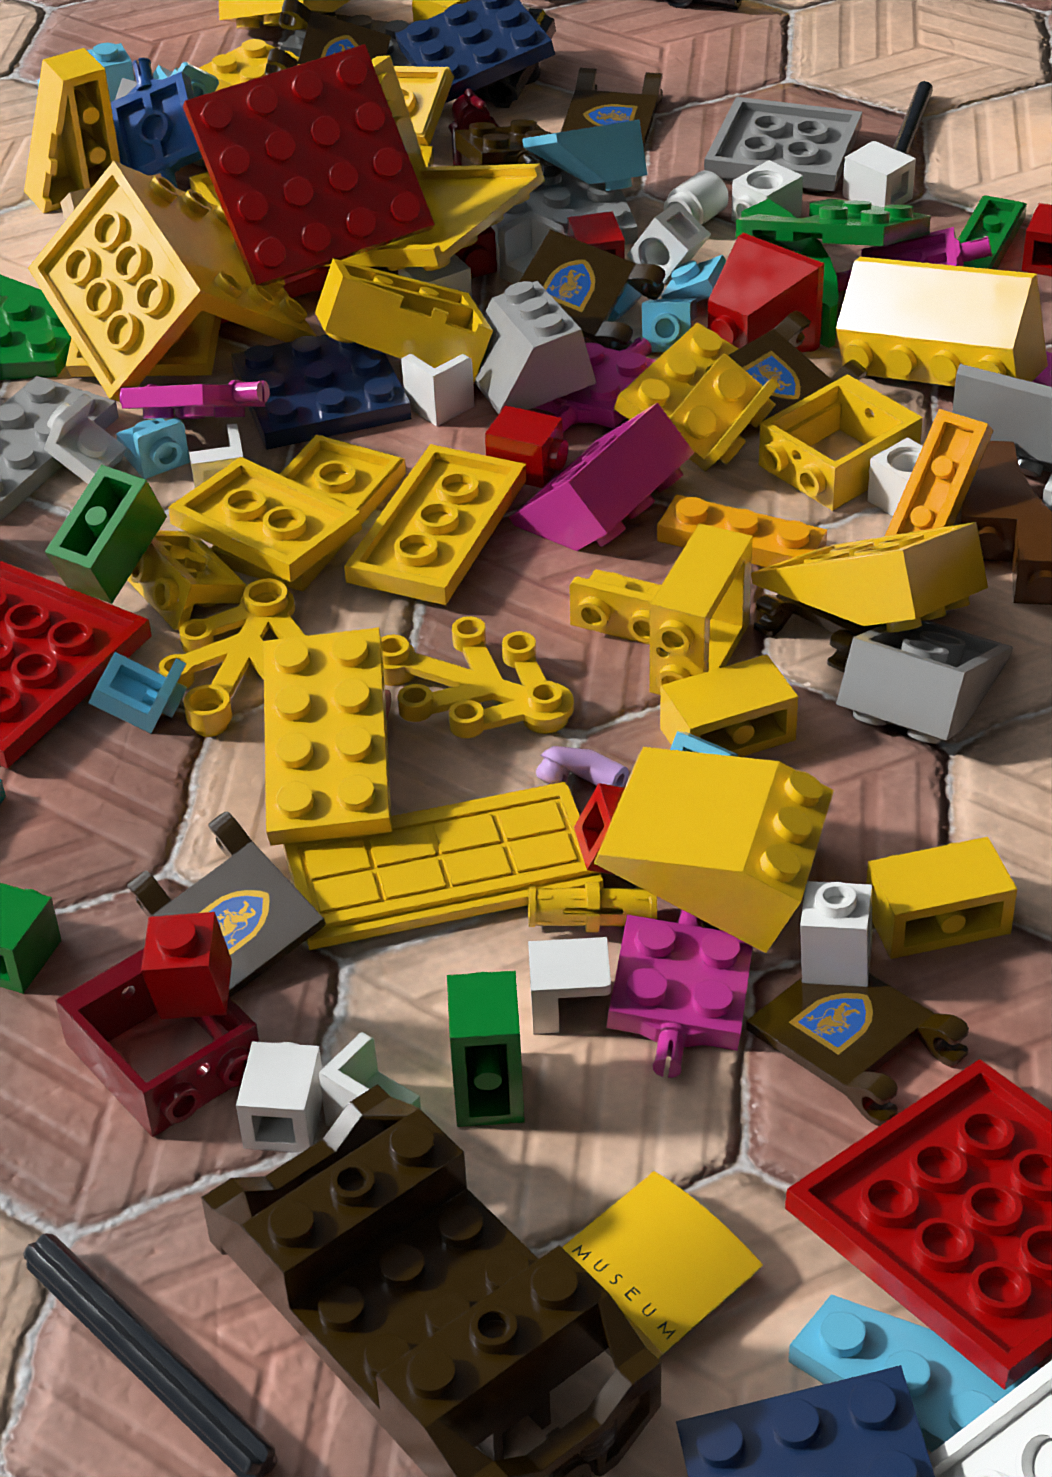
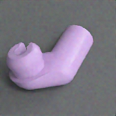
M552 746L540 755L544 759L536 769L537 778L547 784L566 783L569 773H572L596 786L598 783L624 787L629 775L627 767L593 750Z

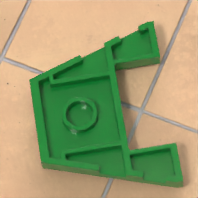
M830 198L810 203L809 217L806 218L763 214L736 219L735 238L742 233H746L751 236L761 234L776 236V241L794 242L806 238L822 239V243L887 246L930 235L931 215L914 213L913 206L886 205L885 207L872 205V202L845 201Z
M0 274V380L30 379L36 376L42 378L58 377L66 366L71 336L41 289Z

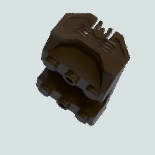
M378 1084L350 1101L322 1140L266 1176L230 1178L201 1197L210 1242L222 1255L228 1254L427 1477H591V1471L597 1476H603L618 1465L661 1407L662 1362L646 1348L612 1296L560 1245L538 1259L467 1188L464 1151L420 1108L391 1097ZM605 1351L612 1358L615 1371L589 1407L561 1429L557 1426L546 1435V1440L528 1454L504 1459L502 1434L527 1415L542 1430L551 1424L550 1391Z

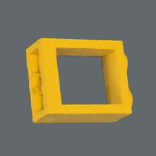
M847 374L760 423L758 465L833 511L868 490L869 467L872 457L907 437L921 445L923 417ZM838 430L865 444L837 461H833L810 447Z
M698 524L650 603V693L661 695V685L727 665L750 624L752 535Z

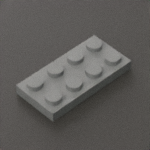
M36 376L0 406V521L64 466L44 450L51 431L47 426V422L53 412L64 402L71 405L85 393L93 399L87 417L105 430L119 418L115 400Z

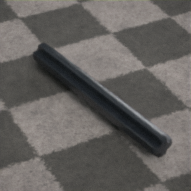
M45 1233L36 1242L28 1244L23 1253L24 1259L27 1261V1269L238 1477H264L265 1474L272 1472L277 1463L274 1445L56 1235Z

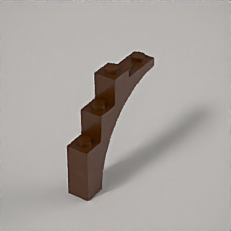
M989 441L956 518L957 525L976 522L983 561L1012 562L1013 603L1052 605V511L1031 489L1019 467L1014 442Z

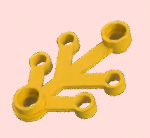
M271 578L256 580L244 589L239 606L205 619L186 621L179 628L181 646L186 653L172 654L160 661L158 666L159 673L167 677L176 658L185 662L186 665L177 682L187 688L195 681L194 672L223 662L211 684L197 686L191 689L184 697L183 703L187 724L197 734L204 737H213L227 729L232 719L230 699L250 663L264 680L263 638L269 628L279 639L308 636L302 632L291 618L295 611L294 597L287 590L283 582ZM242 627L238 634L217 642L214 641L215 635Z
M462 617L452 624L453 646L456 650L463 652L470 669L415 653L414 647L401 635L391 634L381 637L385 685H402L418 676L451 687L432 692L425 685L410 684L400 689L397 695L399 715L406 721H424L432 714L449 710L450 731L460 738H473L484 730L521 721L531 731L547 734L559 731L565 727L574 711V697L571 691L561 684L547 681L536 661V640L530 633L516 631L507 634L502 640L503 661L509 667L516 669L522 685L502 679L486 647L485 623L477 617ZM495 700L503 704L483 709L480 703Z

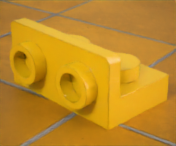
M723 353L669 417L695 452L690 459L704 471H707L719 459L727 464L745 444L746 440L740 436V433L748 423H751L756 428L776 405L769 397L780 383L772 377L764 385L760 384L726 353Z
M159 530L127 580L174 630H179L183 623L189 621L194 604L202 607H214L217 603H240L246 584L200 538L186 531Z
M597 569L593 571L589 579L576 576L569 585L570 625L650 645V603L661 585Z

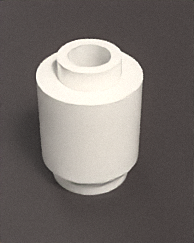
M703 170L669 193L664 203V211L679 202L703 225L726 208L729 200L728 190L718 175L711 171Z

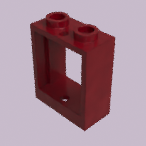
M143 948L59 997L55 1002L66 1044L152 1137H155L175 1123L187 1120L197 1109L224 1092L240 1086L252 1041L259 1042L257 1024L228 996L226 1015L192 1017L215 1041L146 1083L108 1043V1041L157 1013L141 972Z

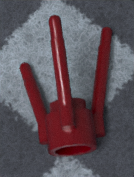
M466 89L464 94L458 97L452 105L451 111L454 121L449 124L448 129L452 134L453 166H462V153L455 148V130L469 129V125L472 123H488V121L500 127L494 118L490 116L486 103L479 96L475 95L472 89Z

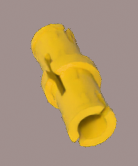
M586 882L585 888H535V886H529L528 890L529 927L585 926V932H599L600 926H625L627 915L657 919V896L644 889L600 888L599 882Z

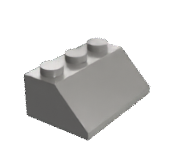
M529 281L515 283L509 286L504 294L491 299L483 316L492 328L493 333L474 383L498 414L505 405L529 410L596 384L581 328L538 281L533 283Z
M960 364L956 374L952 413L988 423L994 430L990 441L1014 442L1019 467L1023 474L1040 477L1042 470L1052 473V387Z

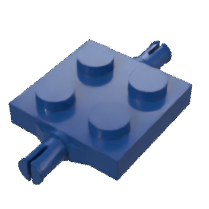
M138 58V61L134 60L132 62L137 81L136 87L126 96L111 102L120 163L148 176L161 173L162 177L178 188L175 173L182 167L203 159L183 109L185 100L195 98L191 79L182 71L165 79H154L151 60L148 58Z

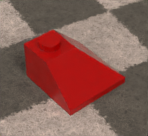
M742 233L737 237L708 299L707 329L715 332L721 338L740 349L773 330L790 313L798 310L811 321V324L802 331L805 338L802 344L796 348L800 352H813L820 347L825 263Z

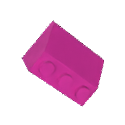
M657 402L597 439L513 513L509 519L516 527L575 551L595 540L602 547L626 529L621 522L626 516L629 519H633L655 502L651 495L655 489L660 493L684 475L679 467L695 452Z

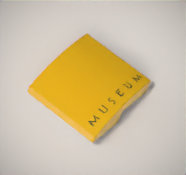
M655 1171L562 1247L612 1296L643 1344L658 1359L744 1285L763 1266L758 1258L709 1210L680 1187Z

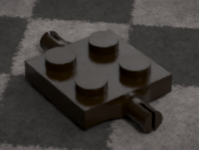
M534 120L511 121V126L497 127L489 121L488 123L476 122L470 124L469 129L455 130V148L475 165L540 164L542 172H544V166L554 165L525 149L523 146V138L552 134L537 125V122Z

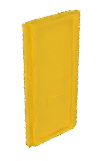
M565 782L554 783L391 816L392 832L283 844L293 886L326 922L322 929L306 940L309 950L528 905L529 886H535V888H585L586 882H599L600 888H603L601 873L586 869L574 830L580 815L568 785Z

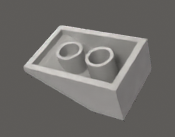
M928 620L921 621L922 626L918 628L891 633L887 632L886 624H883L853 637L836 704L854 710L853 717L868 724L886 725L888 721L907 727V734L910 737L927 743H941L942 739L948 740L964 730L1006 665L1013 649L1012 646Z

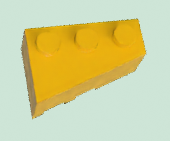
M85 48L49 57L42 61L24 192L43 213H48L62 208L60 202L69 192L92 188L113 161L120 163L106 71Z
M337 259L332 260L315 311L326 334L332 339L343 343L355 342L400 359L413 354L433 368L461 354H465L472 359L473 384L493 333L492 328L469 293Z

